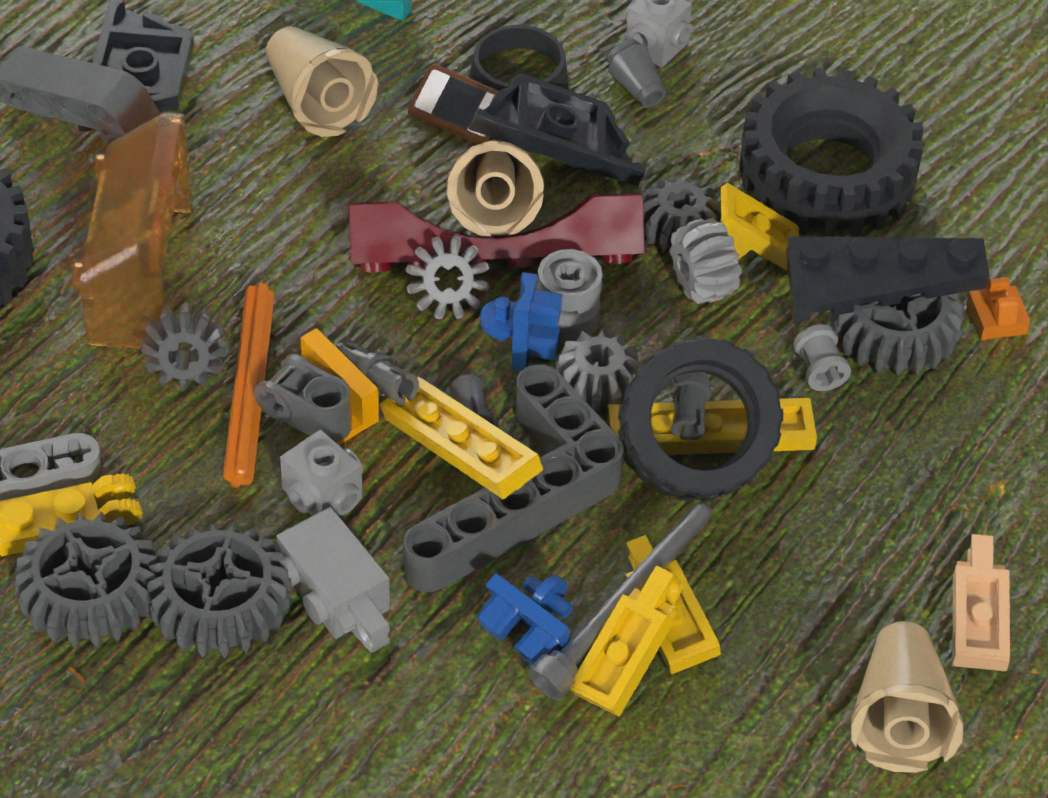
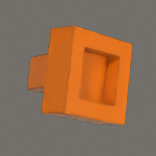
M1008 277L988 279L987 287L983 290L969 291L966 305L980 340L1028 334L1030 318L1016 285L1009 286L1010 280Z

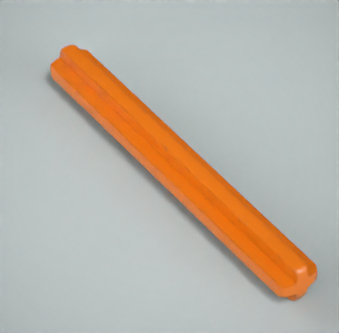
M261 282L258 286L250 285L245 293L223 478L229 481V485L234 488H239L241 485H250L254 479L262 409L254 396V388L260 382L265 381L275 296L274 292L268 289V284Z

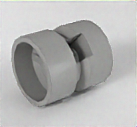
M574 249L559 250L549 254L541 261L538 269L537 290L563 294L558 327H561L559 342L566 343V341L577 342L582 331L591 336L597 329L600 316V296L603 277L601 266L591 255Z

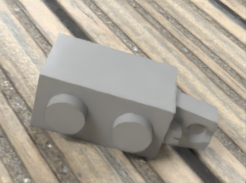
M331 507L276 535L277 552L283 553L284 559L280 561V567L288 569L289 579H292V587L294 586L302 596L304 607L315 624L323 623L335 639L351 631L371 653L390 643L388 636L390 632L389 624L382 615L390 610L389 577Z

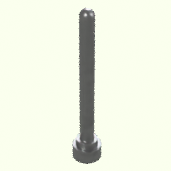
M704 502L696 503L561 651L554 650L550 655L542 654L530 667L528 676L541 692L556 701H560L575 683L574 676L578 671L576 666L589 653L622 594L629 596L635 588L642 591L655 566L665 569L710 520L712 510L708 504Z

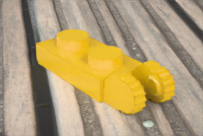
M116 473L114 476H101L93 485L89 482L0 501L1 557L23 552L26 541H38L37 535L40 527L54 531L58 517L67 524L75 522L79 511L86 520H94L102 511L107 518V523H111L122 516L127 526L134 525L135 522H139V518H142L141 514H143L139 501L129 498L135 493L134 479L129 474Z

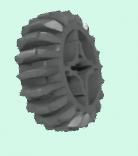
M959 293L926 299L921 294L904 296L901 299V304L881 307L879 301L855 305L854 312L835 316L830 310L829 320L831 321L830 326L837 334L838 343H842L844 355H857L859 367L872 363L876 367L877 374L884 368L894 370L897 377H899L904 369H909L918 376L924 366L935 369L941 359L949 358L954 350V346H956L957 341L961 337L964 311L963 305L959 303Z
M79 511L75 522L67 524L58 517L54 531L40 527L37 535L38 541L25 542L24 556L17 558L15 567L16 597H19L20 610L24 614L25 619H31V625L37 633L47 630L48 636L51 637L53 643L68 636V640L74 649L82 639H90L97 648L101 637L110 635L119 642L122 628L137 631L140 617H150L149 606L153 599L146 588L147 583L156 579L157 576L149 571V565L160 562L157 561L155 547L152 545L151 540H144V534L140 531L139 526L128 529L127 523H125L122 516L111 523H107V518L102 511L94 520H86Z
M212 521L208 531L200 533L191 526L186 540L172 535L171 542L169 543L170 549H158L156 557L160 563L149 565V571L156 574L157 578L148 582L146 588L153 599L149 606L150 618L155 626H160L161 633L166 641L177 638V645L180 646L182 652L197 645V650L202 658L205 657L210 649H219L222 656L226 658L230 648L238 646L247 654L251 646L250 640L254 639L266 644L267 637H269V629L280 630L283 614L288 613V608L291 605L290 591L292 590V579H289L288 569L280 567V561L284 559L283 553L276 552V546L271 538L260 540L255 527L241 534L235 522H233L228 530H219Z

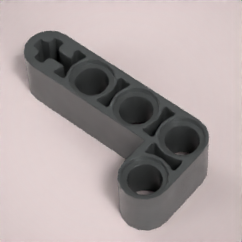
M18 46L0 66V100L3 103L23 111L96 129L110 151L119 160L130 166L138 167L168 132L167 124L146 88L136 77L123 70L24 46Z

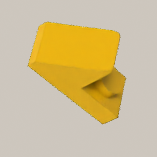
M726 183L721 187L722 223L727 227L728 236L734 238V247L739 253L738 260L750 250H753L761 258L770 260L788 271L786 256L788 236H799V226L731 184Z

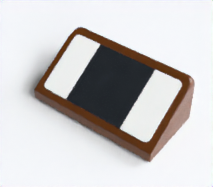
M432 64L408 107V114L475 144L495 140V138L469 130V125L475 112L479 108L484 110L488 107L493 96L499 91L440 65Z

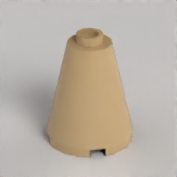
M292 26L278 30L268 41L266 47L268 62L294 117L308 132L321 137L338 136L346 132L343 129L354 120L360 123L368 115L376 100L379 84L377 76L373 73L371 63L361 53Z
M490 140L470 147L457 158L448 175L447 197L452 214L464 228L483 237L507 234L509 236L519 233L534 221L543 202L544 180L538 164L525 150L509 142Z
M902 621L884 627L877 636L851 716V740L855 747L858 744L866 752V760L874 766L893 772L917 773L928 770V762L944 756L945 762L954 756L963 740L964 723L961 711L928 631L916 623Z

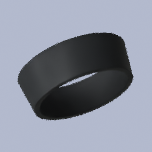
M527 25L500 27L484 35L475 47L469 72V78L498 91L507 89L509 83L491 77L482 68L480 62L497 51L523 48L543 53L558 64L557 70L542 81L565 89L568 88L569 80L564 49L553 35L540 28Z

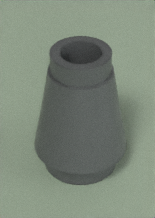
M629 39L619 43L609 52L607 56L609 73L644 108H651L664 99L666 90L663 88L649 50L645 45L639 44L635 39Z

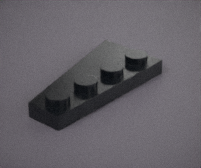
M788 236L786 256L793 323L808 321L811 318V313L831 310L834 316L854 312L855 305L879 301L881 307L901 304V299L904 296L921 294L926 299L984 289L987 287L989 279L984 238Z

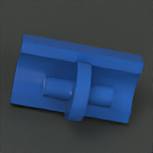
M522 273L520 300L513 302L507 297H498L496 300L486 304L481 311L480 324L484 332L500 341L513 336L511 369L522 371L526 368L529 357L556 360L560 341L561 327H558L563 294L537 290L536 274Z
M497 573L486 584L492 596L477 617L479 623L486 631L501 641L504 640L519 621L530 628L514 647L517 653L529 664L533 665L542 654L550 655L554 650L561 651L572 639L569 637L571 632L569 627L551 614L554 611L565 619L573 610V605L563 599L568 587L567 582L558 575H551L543 583L534 576L528 577L523 584V589L533 595L531 599Z

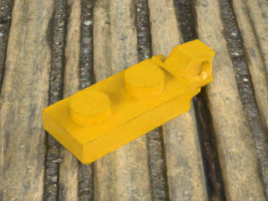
M646 535L626 542L630 553L628 559L633 570L653 550ZM677 560L671 561L665 570L674 573L680 582L683 583L684 587L674 605L678 609L673 621L674 624L658 649L671 675L721 655L719 641ZM631 571V572L625 574V575H626V579L630 576V574H631L633 571Z
M655 566L642 591L635 588L629 596L622 594L574 677L575 683L570 690L576 696L620 717L674 624L673 621L678 612L674 605L684 587L683 583L680 582L674 573Z

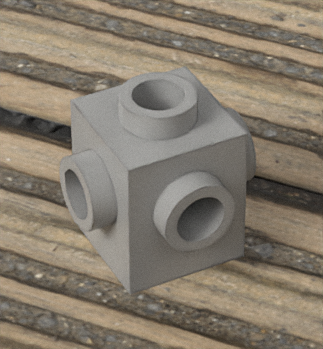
M632 0L625 14V20L627 21L626 40L635 39L639 44L645 45L649 50L653 63L662 68L688 44L692 33V25L690 24L692 3L686 0Z
M321 429L280 456L282 489L287 493L294 507L301 513L308 512L311 516H314L331 507L337 515H344L350 512L359 500L362 499L363 467L360 460L350 449H342Z

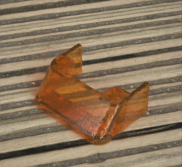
M162 112L107 144L105 153H97L95 161V180L98 182L97 193L83 261L74 262L72 275L73 290L81 291L88 345L141 348V340L149 336L146 333L148 321L150 319L161 321V310L165 307L162 272L173 212L191 213L192 211L186 127L183 113Z

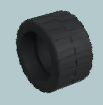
M696 337L694 340L688 341L683 339L672 343L670 347L664 350H659L640 368L629 383L623 395V403L619 407L618 419L620 420V429L618 435L623 443L624 456L629 465L634 467L638 473L637 476L645 484L649 483L656 488L657 492L665 496L671 495L683 501L714 500L725 494L726 496L756 477L761 469L767 466L773 457L774 448L778 446L781 438L780 428L783 422V409H781L779 400L781 395L777 385H774L770 377L771 373L764 364L761 365L754 358L751 352L723 339L720 341L709 339V337ZM703 372L720 378L733 388L744 405L748 425L743 444L730 460L719 466L706 469L683 466L666 455L654 437L651 426V411L654 400L666 383L686 373Z

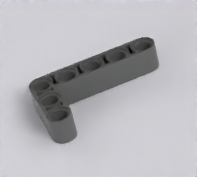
M543 364L528 366L519 373L516 385V419L521 427L546 453V455L540 457L544 470L505 499H501L487 488H483L410 528L404 537V578L407 584L414 590L420 592L440 590L611 496L618 490L621 483L623 443L554 368Z

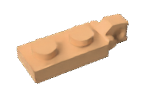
M972 534L971 546L967 551V562L957 561L953 574L952 666L1007 671L1010 662L1009 570H1005L1004 565L993 564V536Z

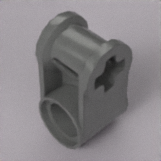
M289 354L281 362V370L270 381H262L254 388L256 401L266 414L293 426L309 436L321 429L336 443L346 438L352 430L350 390L347 383L341 378L312 365L302 356Z

